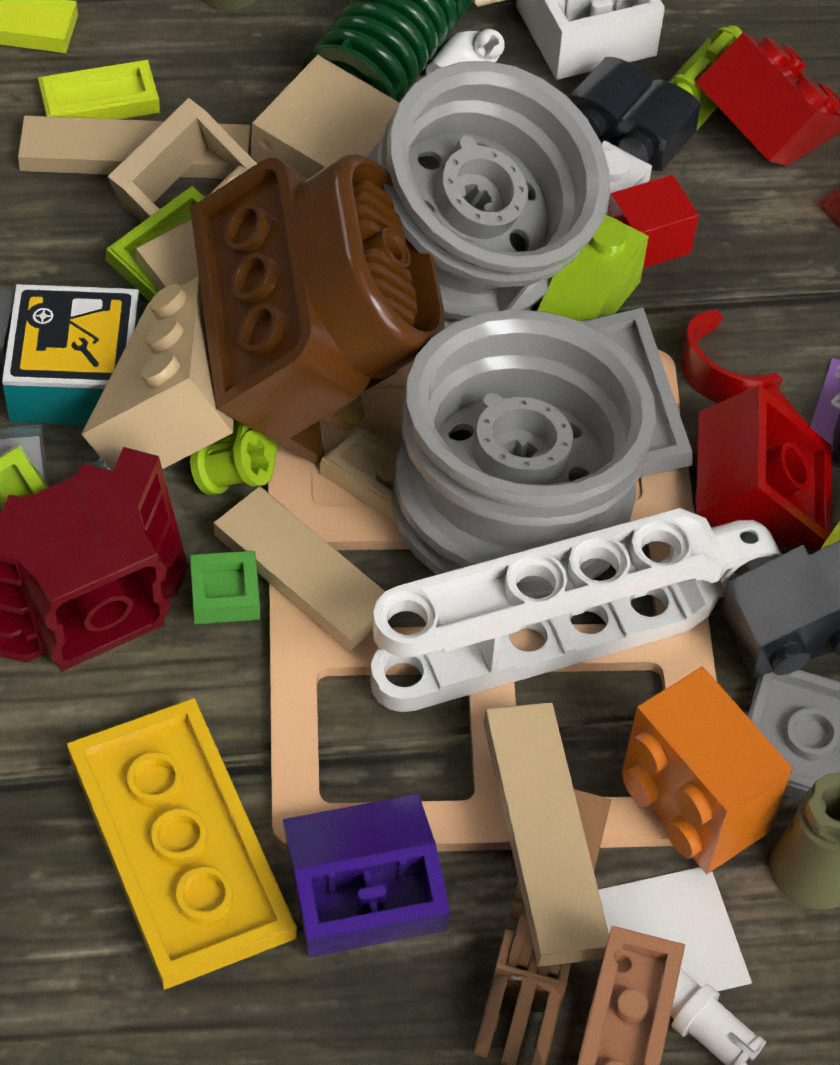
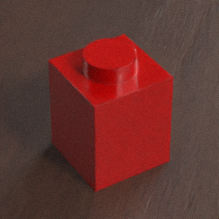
M673 174L610 193L607 215L649 236L643 268L692 252L699 214Z

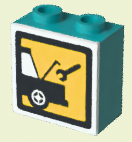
M16 284L2 380L9 422L87 424L141 318L139 289Z

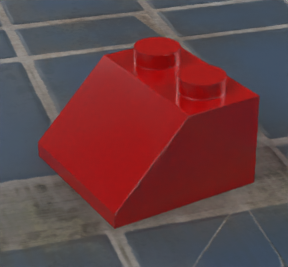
M760 385L699 411L698 441L696 443V453L698 456L697 490L694 495L696 513L706 518L708 523L714 527L737 520H754L763 524L770 531L777 546L798 548L804 545L805 549L820 550L833 531L832 445Z

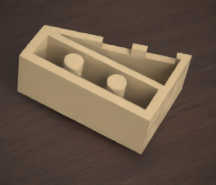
M199 276L181 286L172 284L163 288L148 303L82 432V436L111 471H113L123 447L158 455L162 469L233 433L234 418L216 409Z

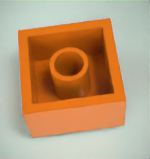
M701 666L637 707L621 774L623 775L625 787L631 797L642 807L649 806L663 822L667 836L677 852L687 859L692 857L707 875L770 833L793 768L708 671Z

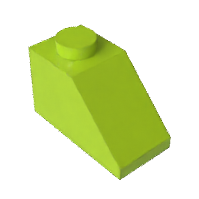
M605 214L603 222L578 256L553 276L548 287L549 291L544 295L537 311L552 313L579 322L615 314L641 281L649 236Z

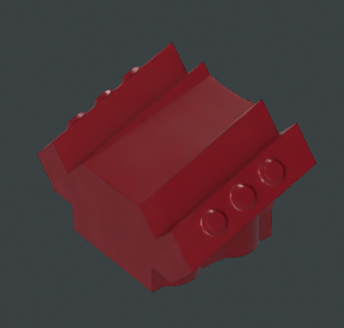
M123 447L113 471L82 463L78 474L69 477V479L24 497L8 495L0 513V657L27 663L48 653L52 662L57 664L62 672L165 625L164 618L170 610L168 599L177 596L188 569V564L158 455Z

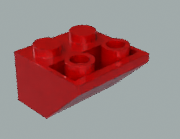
M742 32L696 81V84L770 162L788 166L840 134V112L838 111L840 109V98L823 82L820 81L816 84L802 73L807 64L791 47L785 43L780 46L767 35L762 40H759Z

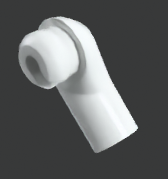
M494 29L456 33L428 64L426 74L428 75L435 69L457 62H496L504 51V39Z

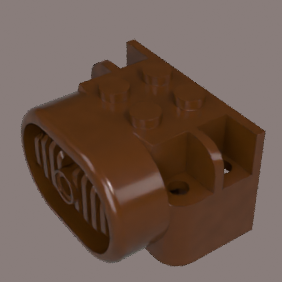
M357 154L339 158L308 179L279 159L267 158L190 207L216 409L315 464L321 462V459L325 456L319 421L324 419L346 431L361 424L364 419L362 393L397 373L398 369L414 361L416 355L428 341L445 329V312L434 258L430 253H419L405 237L404 231L401 229L400 215L393 210L392 198L383 191L384 184L394 187L390 173L374 160Z

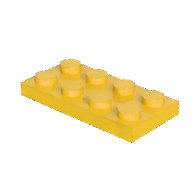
M195 698L67 743L70 761L163 990L297 939L295 922Z

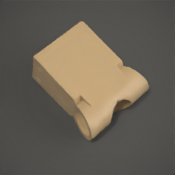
M317 55L252 123L251 158L256 163L267 158H277L308 179L343 156L357 154L368 157L382 139L385 127L395 113L399 102Z

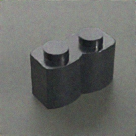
M605 57L569 98L588 119L601 144L604 140L652 165L651 170L662 171L695 134L701 103L685 89L667 81L653 80L639 67L615 57Z

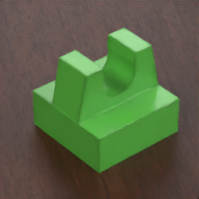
M255 551L190 555L194 624L260 619Z

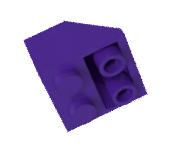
M419 794L283 819L308 958L447 930L450 908L436 842Z

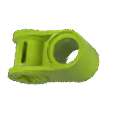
M234 419L232 434L191 454L190 466L193 479L198 488L206 495L222 494L229 486L241 483L254 487L265 485L274 474L275 457L279 443Z

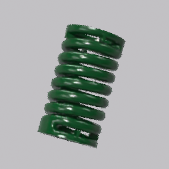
M351 0L306 57L303 69L319 55L397 102H400L406 95L407 90L417 80V76L436 54L437 49L455 28L456 23L471 6L473 0Z

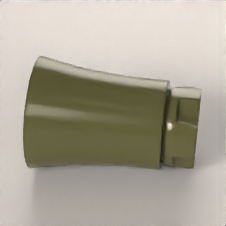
M840 772L826 774L815 781L813 787L802 797L793 820L777 838L770 853V871L778 888L795 903L811 909L827 910L840 907Z

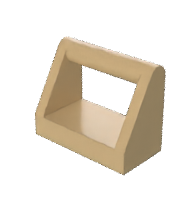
M188 98L108 178L121 206L143 222L160 210L154 202L208 149L235 168L210 194L257 163L202 107Z

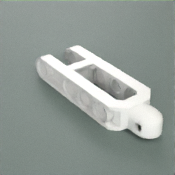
M678 508L396 586L385 591L376 601L373 611V637L379 649L375 652L371 663L370 684L372 693L380 704L390 710L398 712L415 711L689 632L709 617L718 599L725 596L727 582L740 576L734 573L735 570L745 564L750 571L782 554L770 531L759 522L754 520H737L711 528L706 518ZM654 541L668 543L671 545L670 554L660 563L653 562L643 553L642 548L644 545ZM589 559H603L612 564L616 574L610 579L596 581L585 576L580 570V565ZM527 576H539L549 581L554 591L547 597L534 599L522 594L516 584ZM646 594L652 595L662 601L666 610L658 616H643L634 610L631 606V600ZM410 611L420 615L426 622V626L418 633L403 635L394 631L388 624V620L396 613ZM585 611L593 612L604 620L606 627L596 634L581 633L574 628L570 619L574 615L582 614ZM528 628L540 633L545 639V644L536 651L526 652L513 646L509 637L512 633ZM406 663L416 667L422 674V679L411 687H399L388 681L385 672L396 664Z

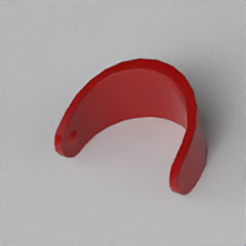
M717 309L700 313L690 321L681 356V368L685 379L701 396L720 403L758 385L765 388L774 383L777 388L780 387L783 379L777 372L756 377L736 374L720 367L701 351L697 341L714 331L723 319V315Z

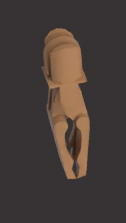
M574 789L593 870L595 871L612 799ZM518 881L509 918L518 920L515 936L513 938L514 931L505 930L473 1053L477 1057L487 1059L493 1034L496 1033L500 1018L499 1011L503 1001L515 1008L501 1063L516 1065L531 1011L543 1012L537 1030L530 1065H546L561 1002L567 986L571 963L538 967L521 887Z

